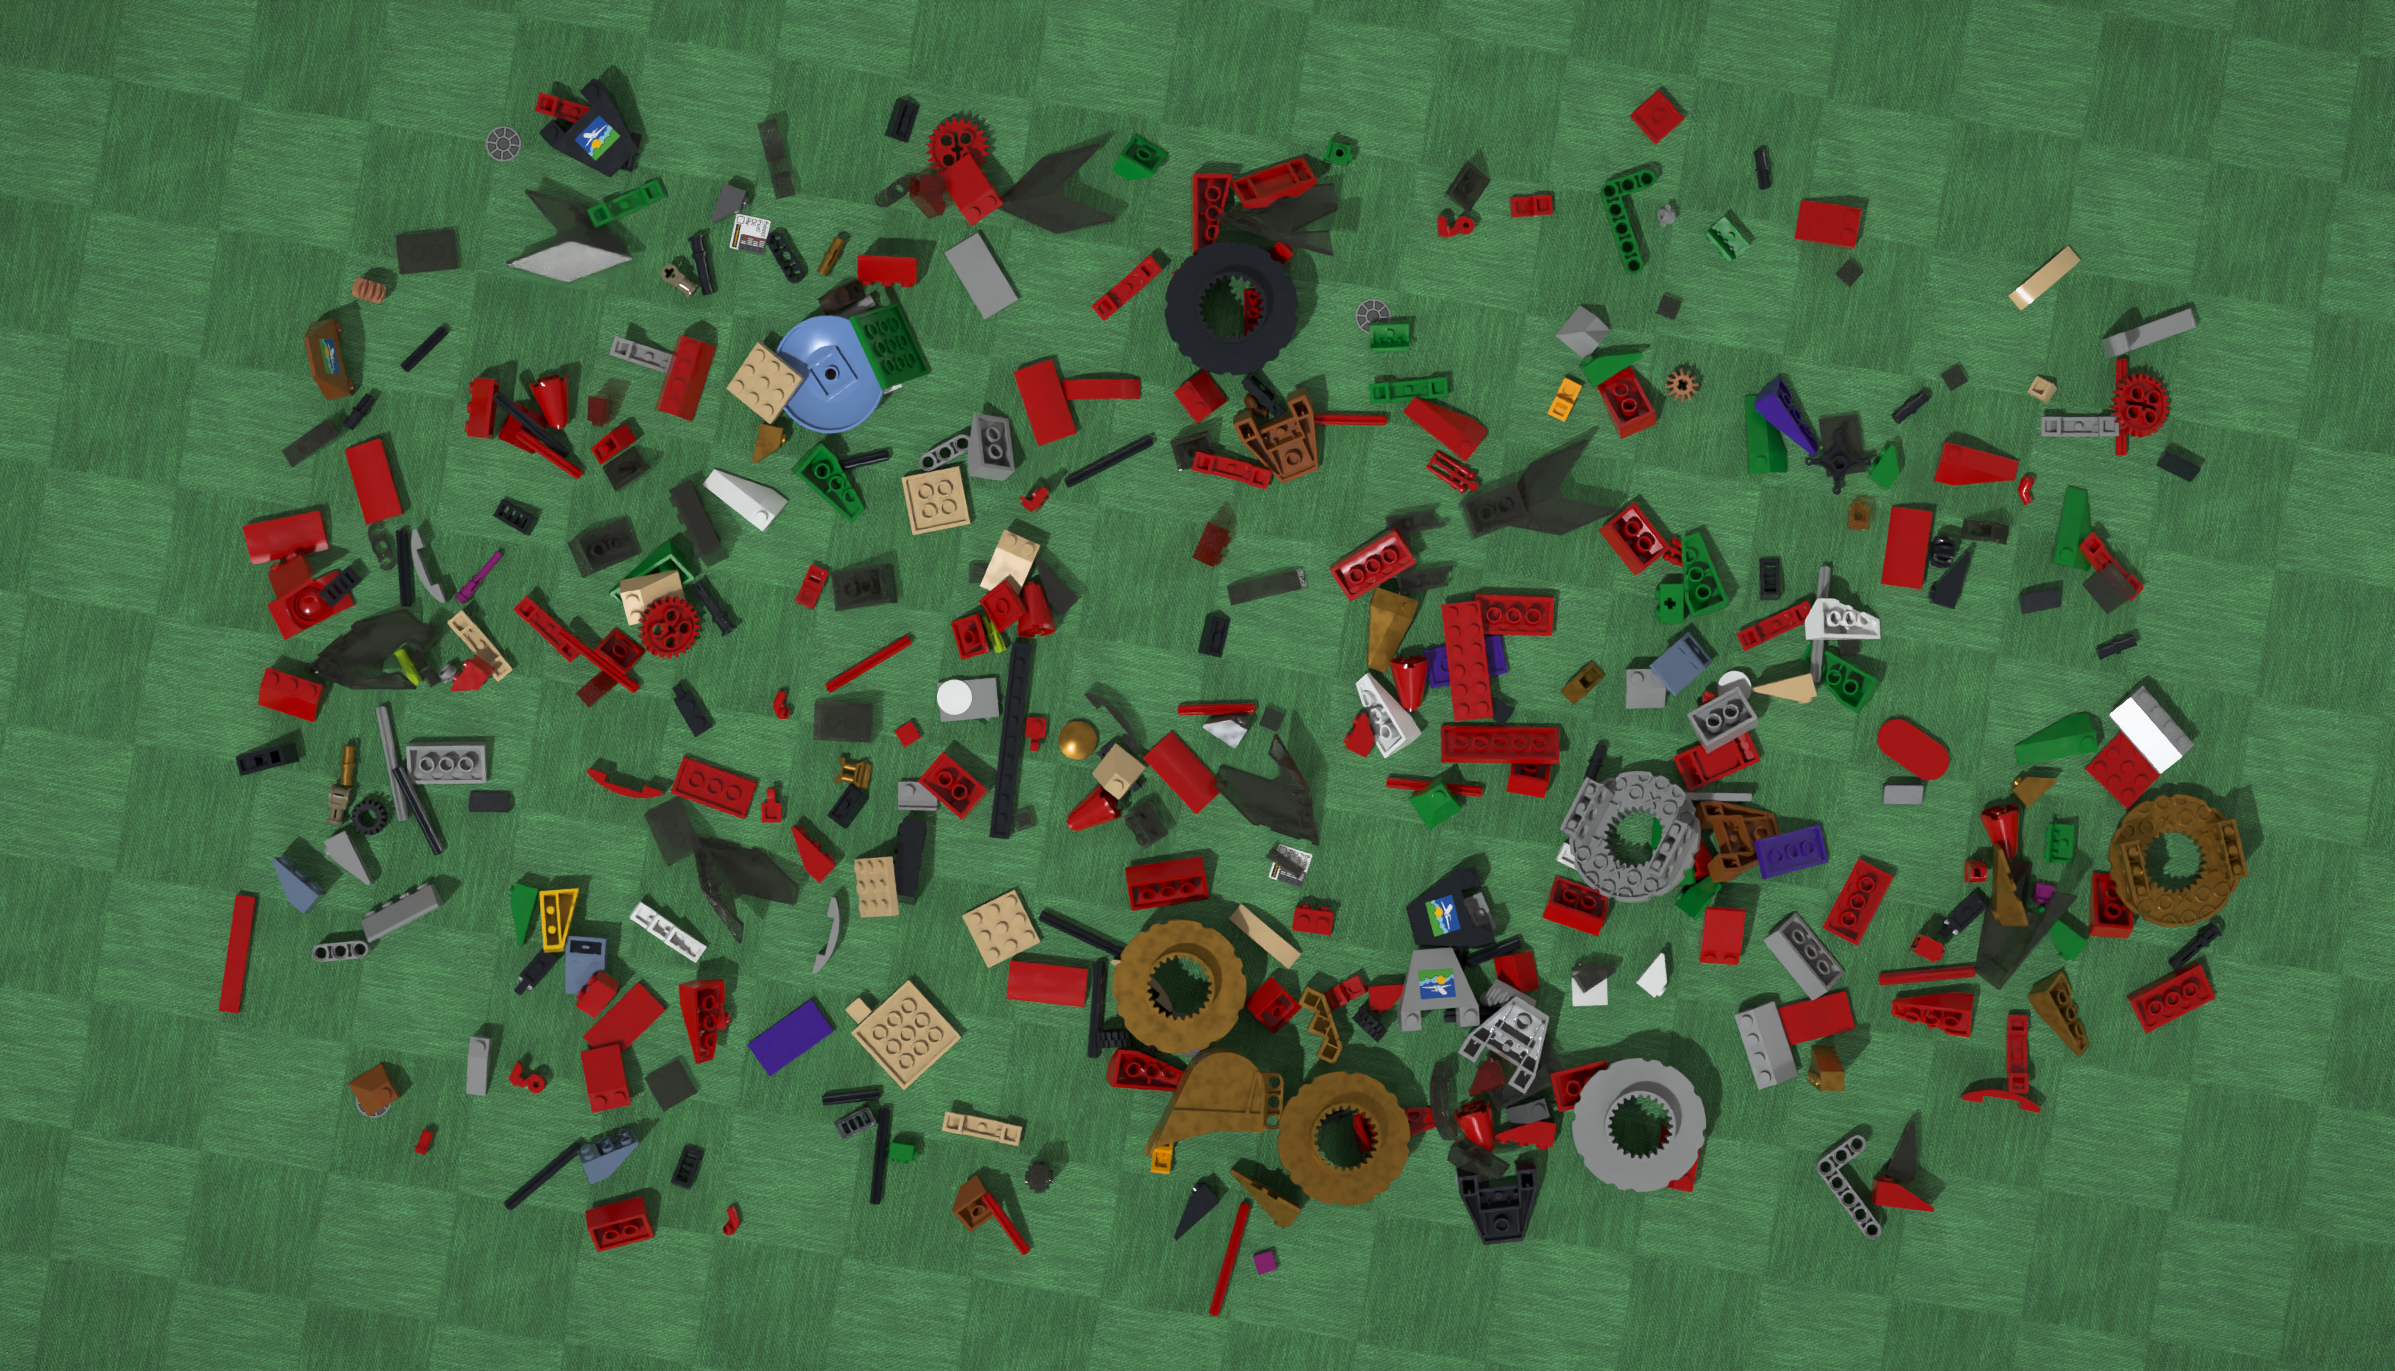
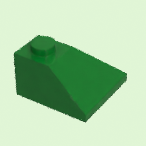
M1134 134L1119 155L1112 171L1127 180L1153 177L1168 153Z
M1441 777L1408 797L1429 830L1462 810V807Z

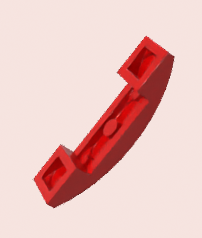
M539 92L535 112L575 124L591 107Z
M1149 255L1091 307L1105 321L1141 291L1163 269Z
M1092 379L1062 381V389L1066 400L1140 399V380Z
M1196 451L1191 468L1193 471L1208 475H1218L1266 490L1272 470L1255 464L1202 451Z
M2091 532L2079 545L2082 553L2093 568L2115 590L2128 600L2133 601L2144 586L2132 573L2128 574L2104 548L2106 545L2094 532Z
M527 595L513 609L570 663L580 654L558 637V633L563 627Z
M1805 601L1736 633L1743 650H1749L1784 632L1805 624V619L1811 607L1808 601Z
M592 768L587 769V773L598 784L623 796L651 798L664 795L665 792L644 785L642 792L608 782V773Z
M2007 1015L2006 1073L2008 1093H2029L2027 1073L2028 1015Z
M1984 1088L1960 1094V1099L1982 1103L1984 1095L2019 1101L2018 1108L2021 1110L2039 1113L2041 1111L2032 1101L2016 1093H2008L2007 1090Z

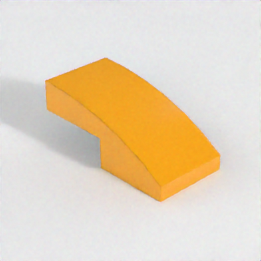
M1564 377L1547 414L1565 422L1582 385Z
M1173 1143L1158 1146L1153 1151L1150 1172L1170 1174Z

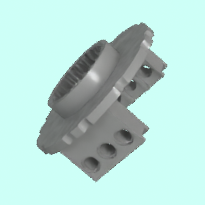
M1644 771L1621 773L1617 778L1613 779L1610 777L1601 783L1586 777L1560 827V830L1569 837L1570 852L1575 857L1574 865L1582 879L1592 889H1599L1601 895L1607 898L1615 897L1617 901L1626 903L1649 901L1653 896H1663L1675 888L1685 878V872L1692 868L1695 862L1694 854L1699 851L1701 840L1700 821L1695 817L1696 809L1687 794L1678 785L1670 784L1669 779L1661 775L1655 777L1651 772ZM1639 811L1641 814L1646 812L1648 815L1652 814L1657 818L1663 827V833L1656 851L1653 850L1652 852L1653 856L1650 862L1646 861L1644 867L1638 864L1636 868L1634 865L1629 867L1626 863H1621L1615 857V854L1611 851L1613 847L1609 844L1613 839L1609 836L1614 834L1612 828L1618 827L1616 822L1623 821L1622 816L1629 817L1630 812L1635 815Z
M1622 1057L1621 1060L1611 1063L1608 1069H1600L1579 1093L1580 1100L1575 1103L1573 1109L1575 1113V1119L1572 1121L1574 1144L1578 1154L1583 1155V1162L1587 1168L1606 1184L1613 1183L1618 1189L1625 1191L1630 1188L1636 1192L1657 1190L1668 1186L1671 1180L1680 1179L1697 1160V1151L1700 1147H1703L1705 1139L1703 1137V1130L1706 1128L1705 1111L1700 1096L1694 1093L1693 1084L1670 1065L1663 1066L1660 1061L1655 1059L1644 1061L1639 1057ZM1639 1094L1643 1098L1649 1095V1099L1654 1100L1656 1098L1658 1104L1662 1103V1109L1667 1110L1665 1115L1670 1117L1667 1122L1671 1124L1670 1127H1667L1670 1134L1665 1135L1667 1142H1661L1662 1148L1656 1147V1153L1649 1151L1648 1156L1641 1153L1640 1157L1636 1153L1631 1156L1629 1151L1624 1153L1622 1147L1617 1148L1618 1143L1616 1141L1612 1142L1614 1136L1609 1134L1612 1132V1129L1608 1127V1125L1612 1124L1609 1117L1614 1116L1612 1110H1618L1617 1103L1623 1104L1624 1098L1631 1100V1095L1638 1098Z

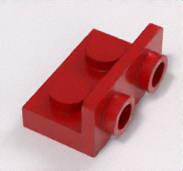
M1042 486L1041 489L1037 488L1031 496L1033 499L1031 502L1022 495L1019 499L1023 501L1021 505L1031 513L1033 510L1038 512L1051 493Z
M1299 904V907L1294 909L1292 930L1331 936L1334 912H1330L1328 907L1319 906L1318 910L1311 909V905Z

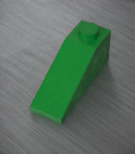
M1636 349L1594 354L1593 356L1588 355L1578 365L1589 384L1596 387L1643 357V354Z
M517 882L515 886H511L509 897H511L510 904L518 945L523 946L526 942L540 888Z
M2038 906L2036 910L2055 949L2059 951L2058 955L2065 961L2069 959L2075 961L2088 942L2043 907Z

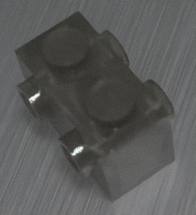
M1148 801L1123 816L1126 826L1132 830L1136 836L1137 843L1143 849L1169 834Z
M1049 1161L1030 1162L1028 1166L1029 1171L1025 1173V1184L1029 1185V1190H1034V1193L1046 1192V1189H1049L1050 1184L1054 1182L1053 1170L1049 1169Z

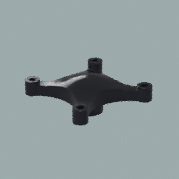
M1839 428L1835 430L1836 440L1834 446L1827 454L1819 458L1806 457L1804 460L1808 466L1820 465L1831 473L1834 481L1832 491L1836 495L1841 493L1840 483L1842 477L1849 469L1859 465H1871L1869 458L1858 459L1846 452L1842 443L1844 433Z

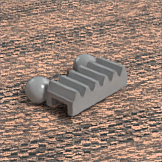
M1495 979L1491 988L1483 992L1479 997V1001L1484 1007L1496 1005L1498 1002L1502 1007L1515 996L1535 1007L1537 1002L1535 999L1498 979Z

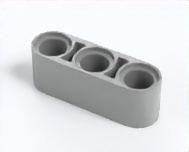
M958 435L923 454L919 460L920 467L930 472L965 454L969 449L970 438L966 435ZM962 438L968 440V446L965 449H960L957 445L958 441ZM943 448L951 450L949 458L941 457L940 452ZM927 457H931L934 460V464L930 468H926L923 465V461Z
M366 940L323 943L313 948L312 957L318 962L363 958L370 954L371 944ZM359 943L363 944L366 948L364 954L357 952V945ZM340 945L346 949L344 956H340L337 952V948ZM320 947L324 948L327 952L324 958L318 955Z

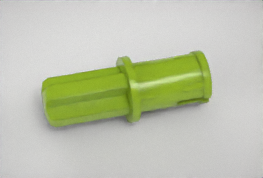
M985 616L981 620L988 634L986 636L990 638L995 653H1001L1006 650L1001 634L988 616L989 624Z
M406 648L394 653L403 668L401 671L405 672L411 685L414 687L421 684L422 679L415 667L416 663L412 662Z

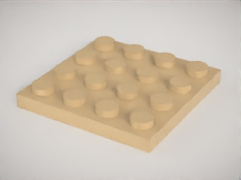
M910 980L902 985L851 1032L903 1090L911 1085L962 1038Z

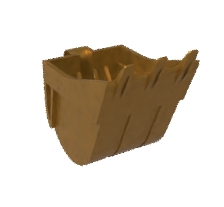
M1214 1047L1200 1052L1186 1066L1143 1152L1148 1158L1158 1146L1212 1132L1263 1133V1130H1277L1283 1107L1284 1081L1282 1076L1277 1072L1259 1071L1245 1055L1231 1048ZM1276 1076L1279 1078V1084L1272 1087L1269 1085V1079ZM1271 1096H1276L1278 1098L1277 1105L1270 1106L1268 1099ZM1276 1116L1277 1123L1274 1126H1269L1267 1124L1268 1117Z

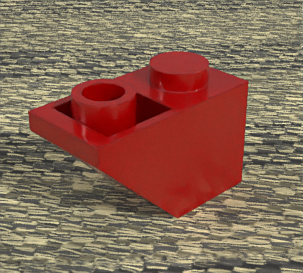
M1280 240L1268 253H1270L1274 261H1279L1284 266L1293 258L1294 254L1292 252L1294 249L1287 241L1283 243Z
M478 655L472 660L468 658L462 665L464 669L462 673L458 672L452 679L454 684L450 690L453 692L479 690L487 682L495 668Z
M1361 713L1360 716L1356 715L1352 723L1355 727L1352 733H1347L1343 743L1346 744L1345 748L1366 758L1375 740L1366 714Z

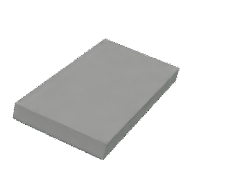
M978 233L945 252V255L985 320L1018 300Z

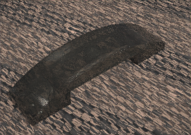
M772 119L757 123L776 200L794 196V186L777 120Z
M1303 569L1227 586L1231 606L1307 588Z
M1085 693L1084 695L1096 709L1104 705L1128 733L1123 738V741L1136 754L1138 752L1136 738L1124 716L1107 700L1093 693Z
M1436 1062L1430 1082L1431 1112L1443 1140L1455 1141L1458 1140L1456 1120H1450L1446 1083L1453 1082L1451 1062Z

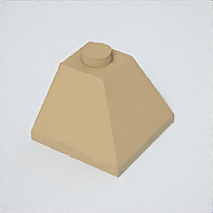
M1115 743L1092 774L1104 789L1120 800L1146 769V766Z

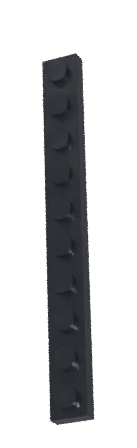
M1012 643L989 835V837L1009 839L1032 647V645Z

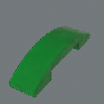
M655 179L627 194L588 209L587 213L594 227L597 228L637 212L663 199L665 195L658 180Z
M1447 377L1369 384L1370 404L1412 401L1414 397L1422 400L1448 397Z

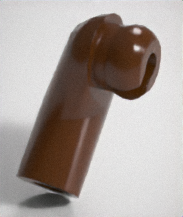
M1251 392L1247 393L1244 398L1247 410L1252 409L1255 415L1266 418L1268 409L1258 406L1256 397Z

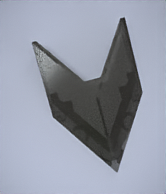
M1100 143L1042 157L1002 196L1004 202L997 209L1055 234L1114 224L1113 216L1066 197L1063 185L1096 151H1101Z
M1334 183L1315 184L1297 197L1285 196L1275 200L1268 207L1244 208L1241 204L1232 208V211L1227 215L1220 214L1215 216L1217 221L1267 239L1334 257L1329 229L1294 232L1338 210Z
M528 189L525 190V194L556 228L557 235L554 244L508 260L506 262L507 266L571 283L576 281V279L590 276L617 266V264L634 259L606 225L594 227L587 213L590 207Z
M1587 440L1530 463L1491 523L1561 536L1617 512L1612 507L1564 499L1559 486L1587 445Z
M406 608L356 621L350 626L352 629L344 636L340 635L318 654L319 658L312 664L308 663L303 667L309 672L349 689L416 690L417 686L400 671L387 673L382 670L383 661L421 629L423 623Z
M1277 733L1273 736L1268 755L1278 764L1280 776L1272 781L1223 764L1219 766L1213 786L1251 824L1256 826L1261 824L1270 827L1271 831L1298 840L1303 838L1312 841L1311 844L1319 846L1310 788Z
M695 833L690 834L701 892L738 944L742 942L744 923L738 918L735 906V899L739 896L746 894L792 906L797 903L799 885L760 849L754 847L748 849L740 847V844L712 837L706 839L698 837V834Z

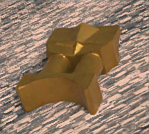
M838 757V761L841 764V772L833 779V782L841 784V781L850 782L858 788L867 789L872 765L865 762L853 764L846 762L845 758ZM844 770L854 771L855 773L854 775L845 774L843 772Z

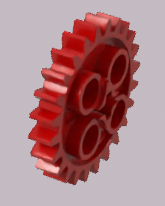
M953 118L950 124L946 119V126H942L939 123L940 130L933 129L936 135L928 136L932 143L926 144V146L931 148L926 154L932 155L928 162H935L931 168L935 169L938 167L937 174L949 167L944 164V157L946 155H952L955 159L954 163L957 161L956 152H952V149L956 147L955 132L958 133L959 146L963 147V151H960V158L970 152L980 167V163H987L983 159V156H989V153L984 151V149L989 148V145L983 143L987 140V137L981 138L984 131L977 132V124L971 127V120L964 124L963 118H961L959 123ZM965 133L970 134L972 137L969 144L961 142V136ZM946 135L952 137L950 146L942 145L941 140Z
M2148 374L2129 375L2128 378L2122 379V383L2116 384L2119 390L2112 391L2116 396L2110 398L2114 405L2109 406V408L2115 410L2111 416L2117 417L2114 423H2120L2118 429H2125L2124 434L2131 433V437L2151 436L2152 433L2158 432L2157 428L2164 427L2161 421L2168 420L2164 414L2170 413V411L2166 410V406H2169L2170 403L2165 402L2169 395L2163 394L2166 388H2159L2161 382H2155V377L2149 378ZM2125 401L2129 403H2138V405H2129L2126 404ZM2141 406L2154 407V410L2150 408H2142Z
M668 595L666 601L660 597L659 603L653 600V607L651 608L647 605L648 612L641 613L645 618L638 620L643 624V626L637 627L639 631L643 632L638 635L639 638L644 639L641 644L646 646L645 649L648 652H651L654 656L658 655L661 659L665 655L668 659H671L672 654L678 658L679 652L686 654L685 648L692 649L690 642L696 643L697 641L693 637L699 635L695 631V629L701 627L698 623H695L700 620L698 616H694L697 611L692 609L693 605L687 603L683 598L680 600L677 596L672 599ZM672 610V615L667 618V613ZM685 623V627L679 630L680 625ZM659 624L658 630L653 632L654 626ZM672 637L671 642L666 645V640Z

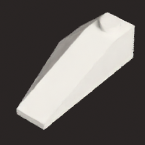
M715 469L703 483L707 489L763 532L769 528L789 502L773 489Z
M1818 598L1805 619L1806 640L1880 639V620L1865 612L1852 609L1853 607L1841 604L1836 599Z
M1366 673L1356 682L1362 705L1367 708L1369 714L1368 722L1372 724L1375 735L1373 737L1384 758L1411 744L1422 734L1413 718L1370 673Z

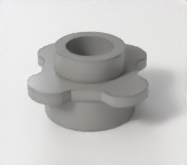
M1666 204L1663 209L1658 211L1660 226L1665 227L1666 224L1674 222L1676 217L1675 210L1671 209L1670 204Z
M446 664L438 674L441 680H443L442 683L445 684L447 681H452L457 669L454 665Z

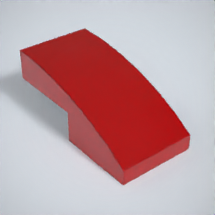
M1552 195L1510 198L1511 218L1552 215Z
M811 564L795 602L813 610L829 571Z
M1357 974L1324 992V995L1333 1011L1369 990L1360 974Z

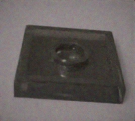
M2113 563L2082 584L2106 614H2109L2137 594Z
M679 1058L644 1078L663 1112L698 1093Z

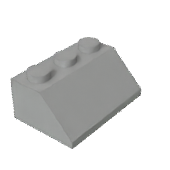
M1738 686L1687 714L1694 732L1707 754L1759 726L1756 714Z

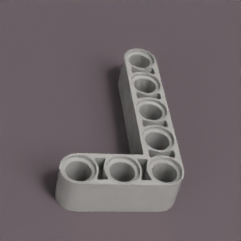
M2190 308L2103 339L2101 342L2108 359L2198 326Z
M1851 1134L1818 1158L1815 1162V1169L1861 1232L1867 1238L1876 1239L1881 1234L1880 1225L1839 1171V1168L1860 1154L1866 1147V1141L1861 1135ZM1855 1138L1861 1140L1858 1148H1853L1851 1145L1852 1140ZM1844 1150L1845 1157L1841 1160L1836 1159V1152ZM1824 1161L1829 1162L1830 1167L1827 1171L1820 1170V1165ZM1835 1177L1841 1179V1184L1838 1187L1832 1186V1180ZM1852 1193V1201L1845 1203L1843 1200L1844 1195ZM1863 1209L1864 1216L1857 1219L1855 1217L1856 1210ZM1874 1224L1876 1231L1873 1234H1868L1867 1227Z

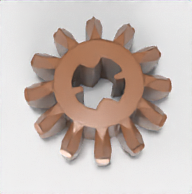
M359 277L353 283L351 294L357 298L378 304L385 297L386 287L381 283Z
M1679 369V376L1673 371L1672 376L1674 379L1667 377L1666 380L1671 382V384L1665 385V388L1672 389L1667 395L1670 396L1674 393V401L1679 396L1681 402L1685 401V396L1688 400H1691L1692 396L1690 393L1697 394V391L1692 387H1698L1699 383H1692L1697 377L1694 375L1689 378L1690 370L1684 375L1683 369ZM1680 380L1681 383H1686L1684 391L1682 389L1679 390L1677 387Z

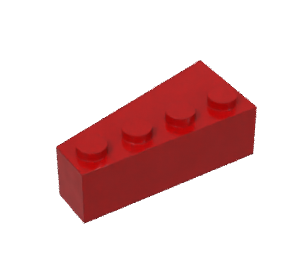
M1193 174L1191 176V255H1197L1201 248L1216 243L1232 174Z

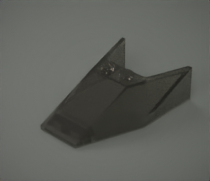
M2007 859L2011 872L2008 875L2012 877L2017 888L2014 894H2017L2022 902L2029 925L2002 926L1998 920L1995 921L1991 912L1994 909L1992 896L1985 910L1975 970L1979 976L1998 990H2001L2033 953L2077 898L2073 894L2052 891L2042 917L2030 909L2026 904L2032 863Z

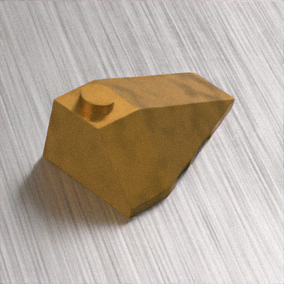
M1375 587L1369 604L1370 624H1368V630L1370 633L1369 643L1367 644V667L1383 673L1386 672L1390 660L1393 658L1413 619L1418 601Z
M1998 842L1994 843L1992 904L1994 909L1991 910L1995 921L1998 920L2002 926H2027L2029 923L2022 902L2017 894H2014V891L2017 890L2012 877L2008 875L2011 872L2004 852Z
M2058 971L2036 984L2027 996L2037 1014L2080 1057L2089 1047L2083 1024L2078 1022L2076 1016L2078 1008L2077 1005H2073L2070 994L2073 993L2071 986L2063 971Z
M1232 1168L1230 1173L1270 1217L1275 1220L1274 1224L1281 1228H1285V1226L1290 1228L1300 1213L1301 1206Z

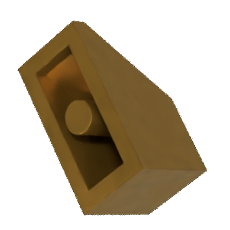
M760 424L752 458L753 463H759L781 449V444L785 445L787 433H784L785 429Z
M1592 661L1560 691L1574 705L1588 694L1605 675Z
M2018 777L2011 783L2013 787L2009 790L2024 807H2029L2051 788L2057 780L2055 778Z

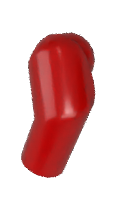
M736 1206L726 1209L729 1220L722 1228L725 1235L734 1234L741 1223Z

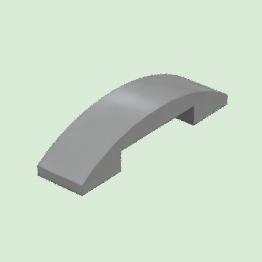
M614 336L609 352L611 356L663 373H667L672 354Z
M2041 417V437L2119 436V423H2114L2117 417Z
M414 529L411 537V552L417 574L433 597L441 603H447L448 600L442 585L439 583L432 584L419 551L426 548L420 529Z
M835 896L831 897L827 916L833 917L834 921L826 953L817 954L812 972L815 974L828 962L839 938L841 913L838 899Z

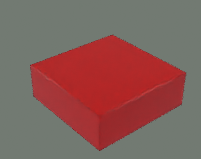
M912 721L894 731L904 748L921 738Z

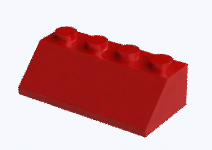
M678 335L655 410L689 421L693 420L716 347L684 335Z
M1203 856L1125 868L1132 911L1209 899Z

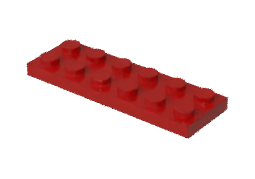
M1481 600L1442 604L1441 610L1454 721L1494 717Z
M1441 726L1440 729L1441 763L1559 764L1558 727Z

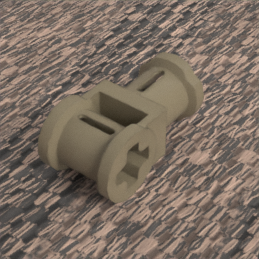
M672 264L665 265L661 270L663 280L686 294L687 299L692 296L699 286L697 283L693 284ZM673 269L675 277L666 278V271H672Z
M334 784L331 785L328 797V807H331L326 822L338 825L344 824L342 821L344 810L348 809L352 788L344 789L336 787Z

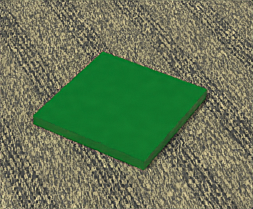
M898 303L849 318L882 390L930 374Z

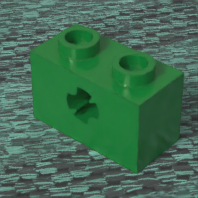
M1658 584V588H1655V600H1658V607H1655V619H1658V623H1684V584ZM1667 598L1674 602V606H1670L1671 609L1664 605V601H1668Z

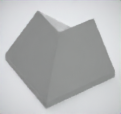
M1579 306L1555 336L1583 359L1596 349L1610 330L1597 316Z

